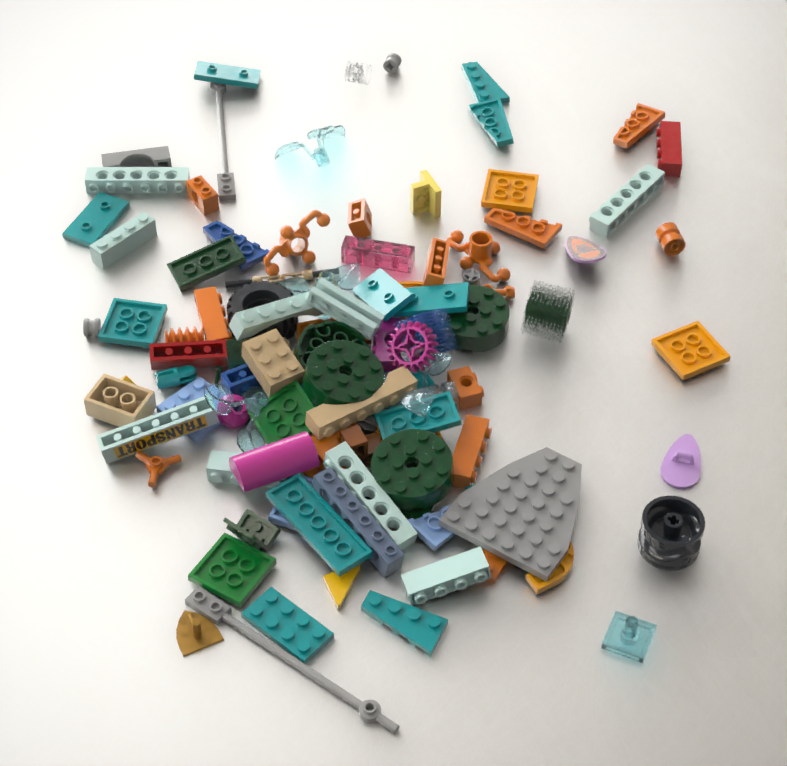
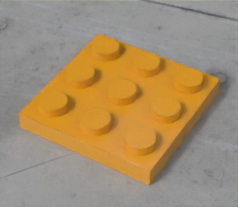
M488 169L481 207L532 213L539 175Z
M699 321L651 340V345L682 380L727 363L731 357Z

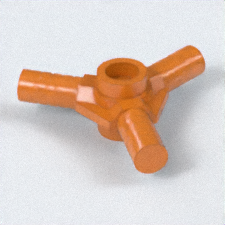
M138 451L135 455V458L145 463L150 474L149 487H156L158 476L168 466L182 462L180 454L166 459L160 456L149 457L141 451Z

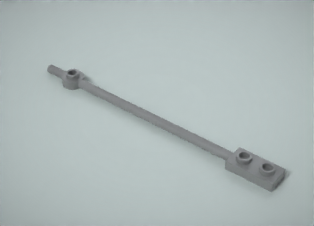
M212 82L210 90L212 94L216 95L222 173L217 174L219 201L236 200L234 172L229 173L222 99V94L227 91L226 84Z
M198 586L185 599V605L208 618L215 625L218 626L222 621L226 622L357 708L362 722L367 724L378 722L393 733L398 731L400 726L381 714V706L377 701H361L229 615L232 612L231 606L202 587Z

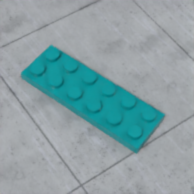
M300 473L265 492L266 498L338 577L373 556V551Z

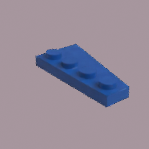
M218 220L203 227V233L213 243L229 235L233 236L246 259L245 263L237 266L241 271L262 262L270 251L260 248V245L256 242L248 241L246 236L234 233L232 228Z

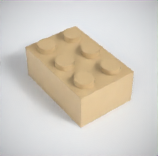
M276 328L242 343V357L268 397L295 379L300 385L303 384L305 370Z
M107 374L101 376L83 399L86 415L118 427L149 417L156 409L154 391Z

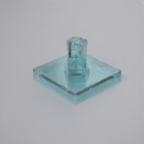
M615 611L601 649L643 663L657 625Z

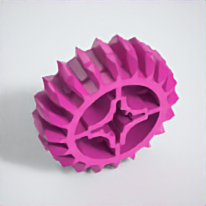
M408 321L407 326L402 323L401 330L397 327L394 328L396 334H390L393 340L387 342V344L391 345L387 352L392 353L389 356L390 360H394L392 364L398 366V368L404 366L405 369L407 368L413 373H418V369L425 371L424 365L430 367L431 363L429 361L436 360L433 357V353H439L438 350L434 349L439 344L434 341L437 336L432 334L433 330L427 328L426 324H420L418 321H415L414 324ZM415 332L421 333L425 342L418 341ZM401 352L407 353L410 362H406L402 358Z

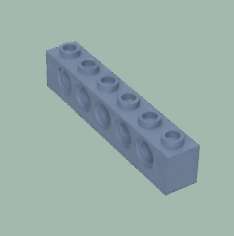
M331 467L314 475L312 487L373 551V556L369 560L384 578L401 569L405 554Z

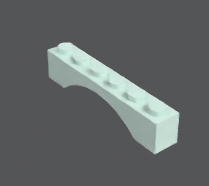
M308 291L237 312L229 323V327L236 339L241 340L254 336L265 328L292 317L303 315L316 317L325 313L306 303L310 292Z

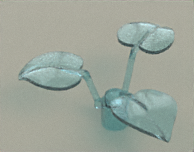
M329 125L310 131L307 134V138H316L319 148L313 150V154L303 143L297 141L281 146L276 151L274 158L276 160L282 154L302 147L312 160L315 159L317 167L326 166L330 163L326 150L325 139L336 136L345 137V128L342 125Z
M360 264L342 265L333 269L332 272L324 270L320 272L319 279L322 277L335 286L339 285L342 290H352L360 283ZM292 277L277 282L278 285L282 284L287 290L289 289L294 296L308 292L313 288L312 286L309 289L308 282L300 277ZM316 279V280H315V283L313 284V286L316 287L317 282H318L319 279ZM326 314L318 316V319L322 320L331 318Z
M433 353V357L436 360L429 361L431 363L430 367L424 365L425 371L423 372L422 388L414 389L402 396L401 401L406 409L419 416H426L435 397L434 392L426 388L427 374L431 376L440 375L448 368L452 360V356L448 353ZM391 371L384 372V381H383V383L385 382L388 373L391 372Z
M212 384L204 387L205 400L214 412L227 415L231 412V407L246 404V409L254 413L246 428L247 431L241 430L237 435V444L243 453L265 445L262 434L256 429L251 430V426L260 414V410L268 404L269 397L262 386L248 388L244 392V400L236 403L232 402V392L226 386Z

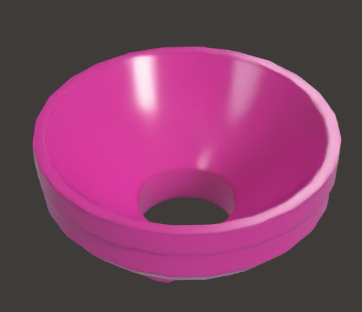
M238 394L225 395L216 405L218 420L228 428H241L250 418L248 411L251 410L250 405L245 398ZM232 403H239L242 410L240 412L234 411Z

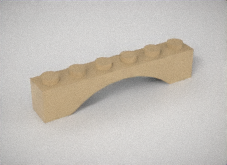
M402 366L389 372L383 385L372 397L364 401L343 405L321 404L306 411L305 425L318 440L329 437L357 421H363L366 417L379 413L384 408L396 405L405 398L412 397L416 394L418 380L407 368L405 369Z

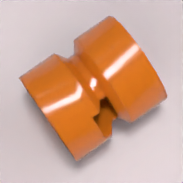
M672 222L664 223L656 230V237L666 255L674 256L684 250L686 243L676 224Z

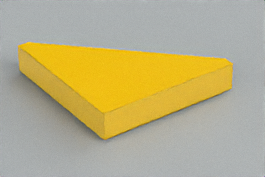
M360 564L340 577L335 572L323 575V580L337 609L341 608L345 597L353 586L354 580L361 570Z

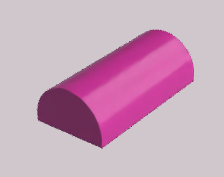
M306 431L229 458V467L244 492L320 466L316 447Z

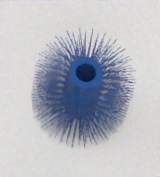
M438 308V311L435 309L433 312L425 311L412 317H405L407 318L406 320L401 319L400 330L401 324L405 323L407 326L408 321L413 322V324L415 321L420 322V324L424 323L427 325V328L433 330L432 334L437 336L434 341L439 342V345L434 347L439 353H433V357L439 356L441 353L446 354L448 350L451 352L454 348V342L453 344L451 343L453 334L451 340L449 339L451 330L449 337L447 335L449 327L448 329L446 328L448 319L446 325L444 324L446 315L444 322L442 321L444 316L442 308L441 310ZM415 332L418 341L425 342L422 334Z

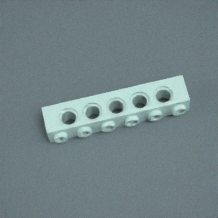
M647 164L643 169L641 168L634 177L629 179L628 183L620 187L615 195H612L605 204L603 203L596 212L591 214L589 230L608 238L663 186L665 172L650 164Z
M87 167L84 181L86 193L187 194L186 181L190 180L189 167Z
M345 441L325 452L323 462L325 469L331 467L402 551L415 543L418 534L387 493L377 484L375 478ZM389 528H394L397 531H391Z

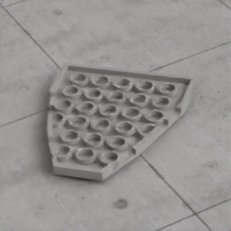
M547 447L506 465L462 492L439 519V526L479 547L481 546V548L547 582L568 553L580 502L582 464Z

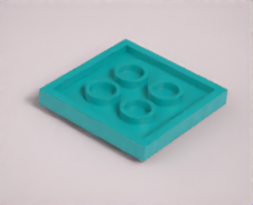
M113 298L98 335L99 342L150 348L149 344H153L157 340L168 310L167 304Z

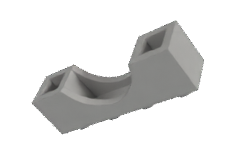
M169 146L101 154L103 167H172Z

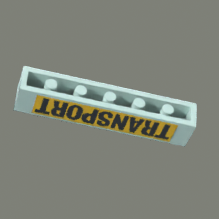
M210 395L97 435L96 438L105 462L109 464L136 454L138 451L147 450L219 423Z

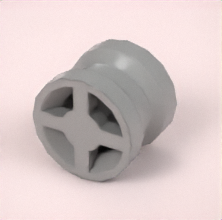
M396 53L388 54L383 63L385 71L388 73L397 72L402 62L401 57Z
M476 269L465 270L462 283L469 282V285H480V272Z
M84 318V336H98L101 330L100 318H95L94 320Z

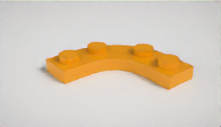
M571 541L567 555L547 582L531 573L526 575V581L537 595L558 585L570 573L574 559V549Z

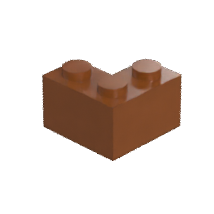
M359 425L340 430V444L346 441L365 467H370L373 453L382 442L378 433L374 432L364 435Z

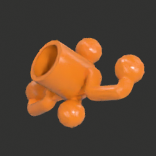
M313 210L299 222V228L296 231L291 226L284 225L280 229V245L274 246L263 259L267 275L276 276L279 273V266L276 263L270 262L277 253L282 257L302 255V260L305 264L314 263L316 255L313 251L308 250L310 230L306 225L316 217L317 224L320 227H326L330 223L329 215L321 213L319 210ZM295 238H298L297 245L292 249V241Z
M454 230L446 240L450 242V247L454 250L465 252L469 255V257L461 258L459 262L463 270L471 269L473 264L476 263L480 264V270L492 282H506L510 279L511 274L508 269L500 268L495 275L488 268L493 263L492 255H496L500 251L499 243L493 241L490 233L486 231L473 232L469 237V242L460 245L459 243L463 241L464 235L461 231Z

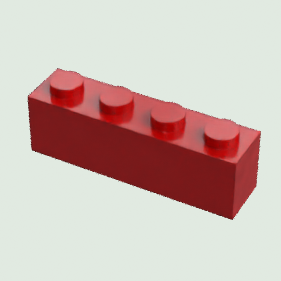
M660 121V127L656 128V137H659L656 141L657 168L665 172L664 177H680L682 170L681 122Z
M226 339L149 344L151 370H166L187 365L195 368L227 366Z

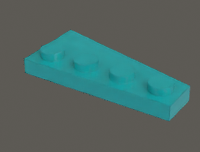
M500 98L468 105L470 112L497 147L514 144Z
M372 590L368 592L361 605L362 612L380 624L387 625L392 629V632L398 636L402 635L409 640L410 644L420 647L430 657L448 625V619Z

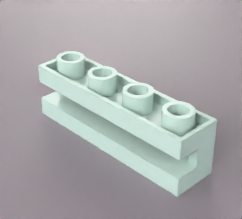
M322 277L318 280L316 287L313 286L310 290L306 302L336 321L355 328L368 340H371L380 329L385 317L378 310Z
M480 546L401 574V578L410 604L414 606L416 604H423L436 597L445 596L447 593L455 590H462L469 585L484 582L491 578L489 564Z

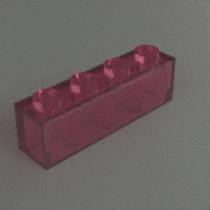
M345 235L341 246V263L411 274L415 262V246Z

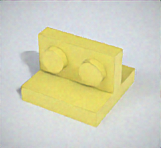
M427 170L420 171V182L410 184V211L415 215L429 210L434 218L441 217L442 190Z

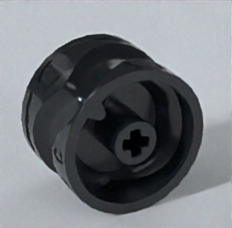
M661 496L650 501L643 510L641 528L637 540L638 550L643 559L652 566L667 571L682 570L692 565L699 555L701 538L705 529V518L700 508L690 500L678 496Z

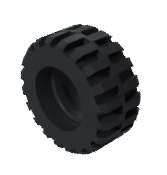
M254 281L249 285L245 284L241 289L238 288L228 299V323L231 322L234 314L294 295L282 284L278 285L277 282L273 281L271 283L267 281L257 283V281ZM298 316L273 324L251 337H257L276 328L280 335L288 340L297 330ZM229 327V330L231 331L232 336L236 339V337L234 336L232 330H231L230 327Z

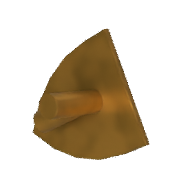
M184 610L176 629V639L183 657L224 640L218 628L208 618L198 613Z

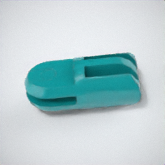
M191 365L178 368L173 367L155 373L157 386L161 390L180 386L197 378L196 368Z

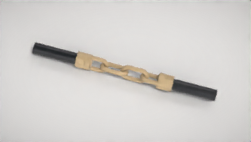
M339 268L317 271L306 270L302 273H286L277 276H256L251 279L226 281L225 287L226 289L242 287L254 281H257V283L262 282V279H267L269 283L272 281L291 282L300 279L312 280L318 277L339 275ZM284 276H292L293 279L285 280Z

